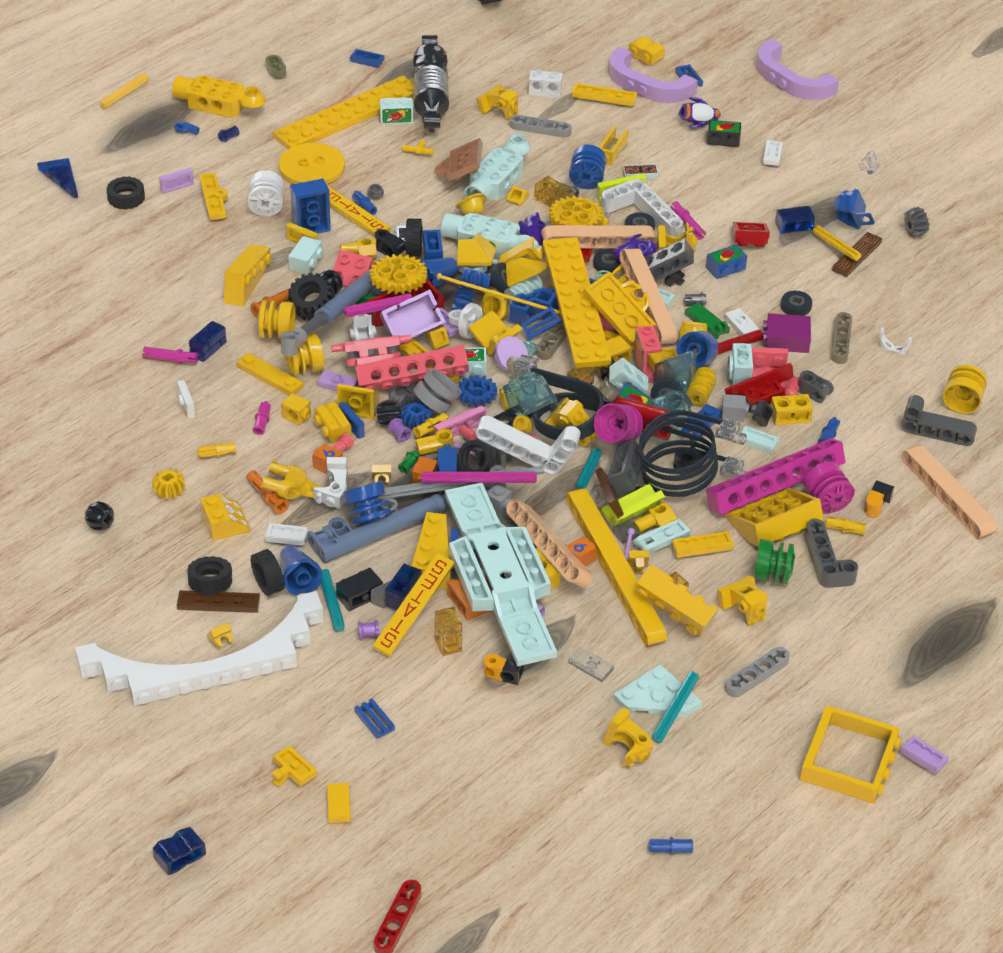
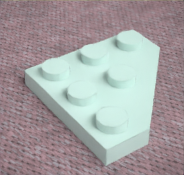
M658 665L614 693L613 700L622 708L625 707L632 713L640 710L648 711V714L664 715L682 683L664 667ZM691 692L678 717H688L702 707V701Z

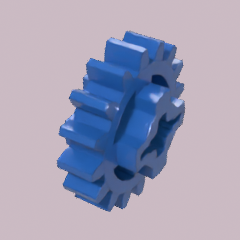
M479 374L476 377L469 375V379L463 378V382H459L458 387L461 389L462 394L458 399H462L463 404L468 403L469 407L472 404L476 408L478 405L485 407V403L492 404V400H496V383H492L491 378L486 379L485 375L482 378L479 377Z

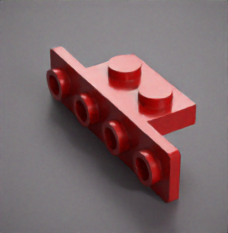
M788 363L731 385L724 389L725 395L746 396V401L749 405H758L759 400L770 402L772 397L785 396V390L780 383L794 377L793 365Z

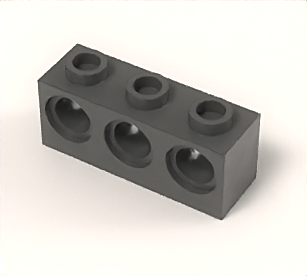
M682 239L645 258L654 281L656 282L694 263V250L686 239Z
M634 438L617 445L607 477L618 496L625 493L629 494L635 490L641 471L639 445Z

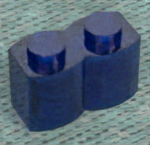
M191 827L178 830L172 837L158 841L152 848L153 858L167 875L180 871L187 864L198 861L206 854L205 843Z

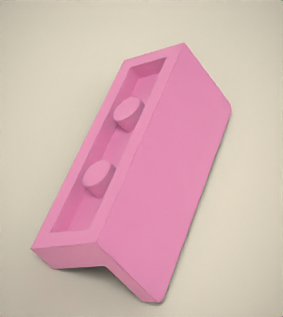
M480 406L453 416L444 422L434 425V432L429 434L431 436L436 435L438 430L446 428L451 430L453 437L460 435L459 428L466 423L474 429L478 427L480 418L486 416V409Z

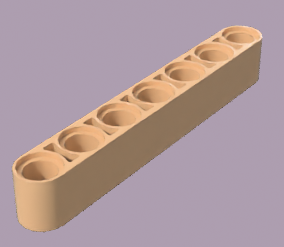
M549 225L541 231L543 240L577 237L580 248H616L623 245L628 238L636 234H642L637 240H649L656 245L658 243V239L651 226Z
M639 248L622 249L620 261L628 280L642 286L639 292L634 293L635 296L641 298L647 292L649 299H651L650 305L645 312L657 324L654 328L660 344H675L678 338L677 330L642 251Z
M919 444L902 452L904 463L975 538L979 539L996 532L997 525L995 520L923 445Z
M517 499L510 500L507 504L506 512L519 527H526L532 542L567 581L581 588L587 587L592 580L590 571L531 506Z

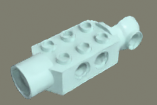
M446 213L441 225V235L456 239L457 245L458 239H472L477 233L481 234L496 247V258H500L502 253L531 238L528 235L519 236V224L477 213H469L465 216ZM535 240L534 248L536 249L540 246L538 242Z

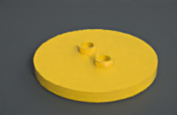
M303 143L287 149L279 159V172L281 176L292 184L323 178L326 185L339 179L345 170L343 154L336 148L322 143Z

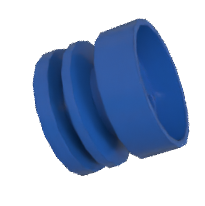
M588 144L575 149L572 154L569 170L570 180L575 186L589 190L596 188L597 183L603 181L607 158L604 151L595 145Z
M382 481L343 492L346 504L356 505V508L349 511V515L354 513L359 515V517L351 519L352 524L369 523L391 513L390 508L381 510L382 505L389 503L388 500H378L379 496L386 493Z

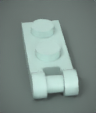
M679 518L638 536L634 540V544L637 548L649 550V556H651L655 551L671 545L672 539L689 537L691 530Z

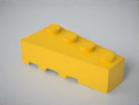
M251 243L225 270L224 303L244 307L268 265L271 264L272 254H270V247Z
M426 513L411 565L412 585L416 584L437 552L449 558L446 514ZM450 572L440 585V589L447 590V581L450 580Z
M651 564L636 583L637 593L643 598L648 597L651 599L656 608L661 611L664 609L675 622L684 624L688 632L701 636L714 620L719 608L714 604L709 607L704 602L705 599L703 597L691 595L686 586L680 583L674 584L672 577Z

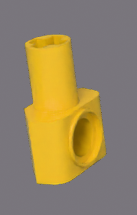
M374 238L357 239L356 242L340 244V250L373 259L377 258Z
M663 502L646 510V515L634 520L633 525L641 533L653 526L659 528L677 520L672 508L666 502Z

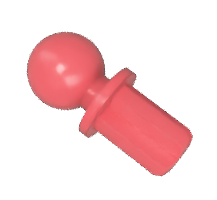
M795 375L785 385V396L798 395L799 378L795 377Z

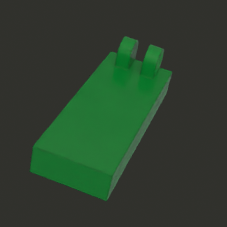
M700 303L685 309L684 315L693 322L706 323L707 332L715 339H718L719 335L723 333H730V327L727 322L720 320Z

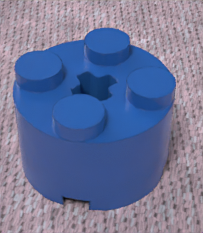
M693 331L679 339L676 351L681 363L690 368L704 367L710 365L715 360L718 353V341L706 331Z

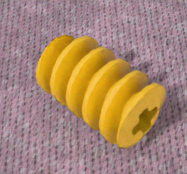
M707 367L697 369L686 391V397L691 404L704 406L707 403L716 385L715 372Z

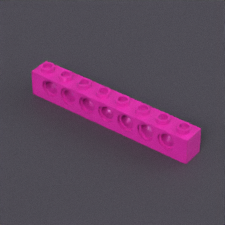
M830 438L707 488L706 494L709 510L718 515H726L735 508H743L745 504L760 501L764 496L774 495L781 489H788L798 482H804L806 475L811 469L821 463L834 462L840 466L846 463L843 443Z

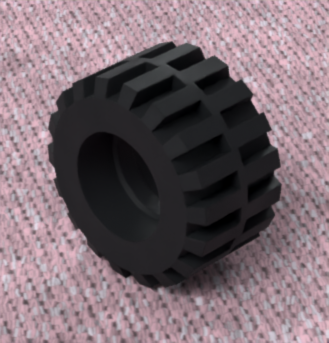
M312 272L306 276L302 274L301 278L297 277L295 279L296 282H292L291 288L288 290V299L290 302L295 303L296 315L304 321L306 318L308 321L312 319L314 313L335 297L329 280L323 275L320 276L319 273L313 275ZM320 293L315 300L304 301L308 295Z

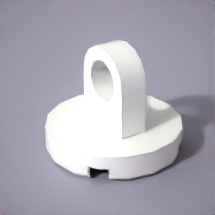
M469 303L463 310L450 311L448 313L449 323L458 326L461 337L468 339L474 337L468 330V327L483 317L482 308L478 304Z

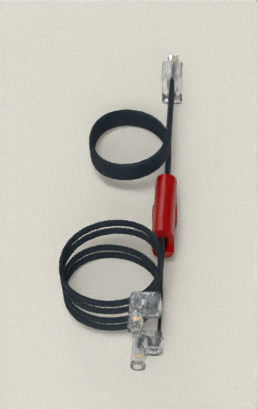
M522 354L520 358L510 356L506 361L509 379L518 381L519 387L536 391L540 384L543 383L571 391L548 395L535 404L533 408L535 427L539 433L547 438L556 440L565 429L549 425L540 420L544 413L551 410L550 405L552 402H560L562 398L566 397L572 401L578 400L583 405V408L595 411L596 413L603 405L612 403L603 400L600 390L588 382L538 369V358ZM621 396L615 399L613 404L632 405L642 415L643 430L638 446L642 476L645 485L650 484L655 492L661 490L664 496L685 497L700 492L715 478L718 471V460L724 462L720 468V475L734 478L749 472L743 470L744 460L731 456H720L716 452L715 436L716 438L740 445L745 444L747 435L738 432L740 429L739 422L728 419L721 420L686 410L670 412L667 409ZM595 415L587 422L574 426L580 430L579 440L595 432ZM674 416H690V417H694V418H697V419H701V420H705V421H708V422H712V423H715V424H719V426H718V428H717V430H716V433H715V435H714V432L712 431V429H711L707 424H705V423H703V422H701V421H699V420H696V419H693V418H686V417H678V418L669 419V417H674ZM669 425H674L705 435L707 438H709L710 441L698 435L673 429ZM671 434L704 443L701 444L689 440H673L654 447L645 457L643 455L644 447L651 436L668 440ZM671 446H694L700 448L697 450L704 456L698 462L683 468H664L652 464L662 456L689 448L674 447L658 452ZM713 462L711 468L702 477L686 484H665L652 479L646 474L648 472L656 478L667 481H683L698 476ZM694 469H697V470H695V471H693V472H691V473L684 474V475H677V476L664 475V474H660V473L655 472V471H658V472L666 473V474H681V473H686V472L692 471V470H694ZM699 485V486L696 487V488H693V489H690V490H687V491H681V492H672V491H666V490H662V489L657 488V487H660V488L668 489V490H684V489H689V488H692V487H695V486Z

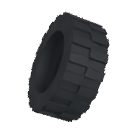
M123 176L115 178L107 185L108 202L114 208L133 209L145 200L143 182L135 177ZM123 191H131V192H133V193L127 194V195L118 194V193L123 192Z
M407 218L405 231L406 255L421 257L423 245L422 219Z
M269 549L252 554L250 559L251 567L262 592L269 596L284 590V577L274 554Z
M205 556L192 561L188 565V585L197 593H220L227 590L232 584V566L226 559ZM205 574H217L215 576H202Z

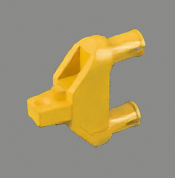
M273 460L268 472L282 476L284 480L278 481L265 476L261 488L277 492L279 497L285 499H296L300 495L314 498L313 487L319 488L318 484L306 479L307 475L301 468L294 465L285 466Z

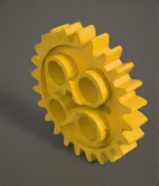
M575 195L572 198L566 196V199L560 198V201L555 200V204H551V208H549L550 224L602 226L604 221L603 207L599 206V203H594V199L589 201L588 197L582 199V196H579V198H576Z
M393 254L392 257L386 256V259L379 258V261L374 262L375 265H371L370 281H372V285H376V289L381 288L382 292L388 290V294L392 291L395 294L398 292L404 294L405 291L411 293V289L418 290V287L423 286L422 283H426L427 267H425V263H421L420 259L415 260V256L409 258V255L402 257V254L396 257Z

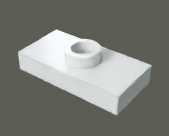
M767 140L763 164L779 166L783 142Z
M740 308L725 313L724 318L740 335L759 330Z
M184 380L177 381L179 405L184 407L188 419L195 417L194 402Z
M269 523L265 540L272 543L305 546L308 527Z

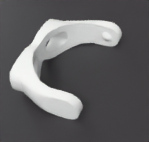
M882 327L879 333L880 347L898 355H906L907 350L912 344L913 337H909L907 345L894 346L885 337V328Z

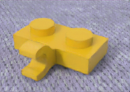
M290 745L273 755V762L279 767V769L272 772V775L275 777L272 783L275 786H282L287 778L290 777L301 787L317 777V770Z

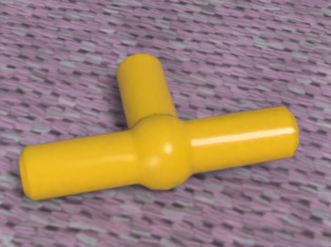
M423 139L416 146L402 145V151L413 152L417 155L434 154V149L424 148L426 141Z

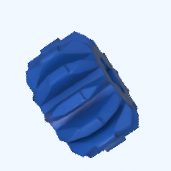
M465 269L461 276V281L488 289L490 276L476 270Z
M459 288L456 291L452 310H463L467 304L473 303L474 291L468 288Z
M415 401L413 404L408 402L407 406H403L400 418L405 427L413 430L414 427L425 423L426 419L432 418V412L423 402L417 403Z

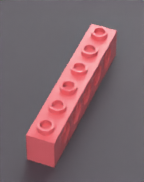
M464 344L355 366L359 387L376 391L382 389L390 390L394 386H409L411 383L425 381L424 375L429 370L427 367L430 365H434V369L446 376H460L469 372ZM446 362H453L451 365H445ZM411 369H416V370H417V371H415V372H413V373L409 372V370H411ZM392 373H399L397 376H391ZM375 376H380V377H381V378L378 379V380H374V379H373Z

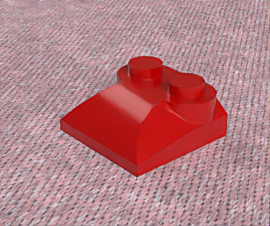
M733 222L734 242L738 246L744 247L747 244H753L755 247H764V245L768 244L770 231L767 223Z

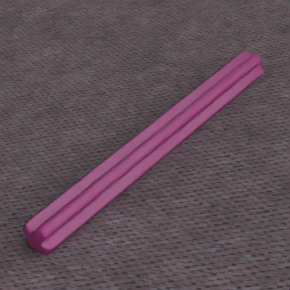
M422 472L421 481L422 483H536L537 473Z

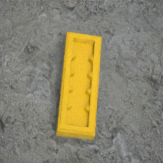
M729 531L672 539V547L677 558L734 550V543Z

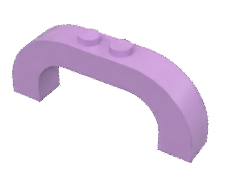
M770 39L760 46L757 59L758 72L765 79L787 93L807 100H821L837 94L839 80L827 73L815 79L801 77L777 62V60L781 59L783 45Z
M618 47L610 56L609 75L612 81L624 89L638 92V95L661 103H677L685 101L697 93L698 80L684 74L676 81L662 82L628 68L631 66V51Z

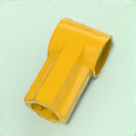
M444 428L438 430L436 435L416 439L417 452L419 455L438 451V448H444V445H452V448H454L452 431Z

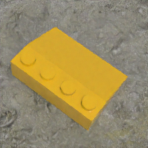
M792 488L781 489L774 495L764 496L760 501L745 504V507L735 508L724 515L749 543L759 547L760 539L780 541L787 535L801 532L802 529L807 528V523L811 519L824 521L820 499Z

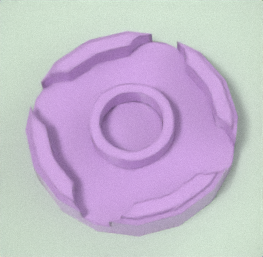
M507 336L499 340L495 345V360L504 371L512 373L510 361L519 362L524 365L527 364L528 351L520 339L514 336Z

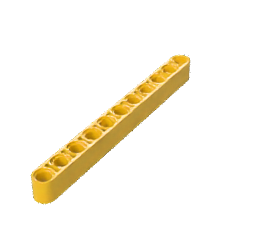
M582 488L567 492L566 500L585 537L597 547L596 557L644 645L650 646L665 642L667 634L660 618L648 597L643 598L637 593L635 587L638 579L588 490Z

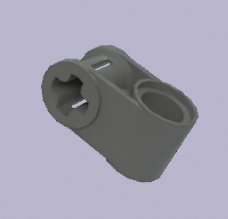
M806 370L800 373L798 381L799 393L808 394L809 398L815 402L822 403L826 396L834 391L833 384L830 381L823 379L812 371Z

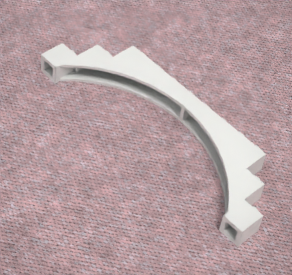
M317 591L297 595V602L291 612L269 634L242 650L210 661L180 665L142 663L116 656L97 647L96 643L75 647L77 662L82 679L103 674L108 692L129 687L134 706L146 704L160 699L297 667L295 648L311 644L308 625L324 622L323 607Z

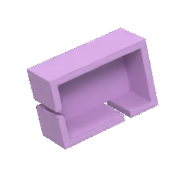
M431 290L399 303L398 307L395 305L380 313L381 320L389 336L411 334V339H415L445 324L440 309L436 308L434 312L432 310L436 307L437 303Z

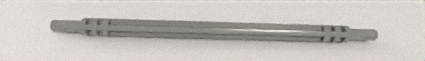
M543 466L523 469V467L500 471H493L536 472L537 474H544ZM421 482L384 488L386 493L379 496L378 500L444 491L477 483Z

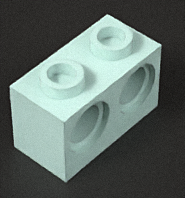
M623 357L609 367V382L621 390L628 383L644 394L648 392V376Z

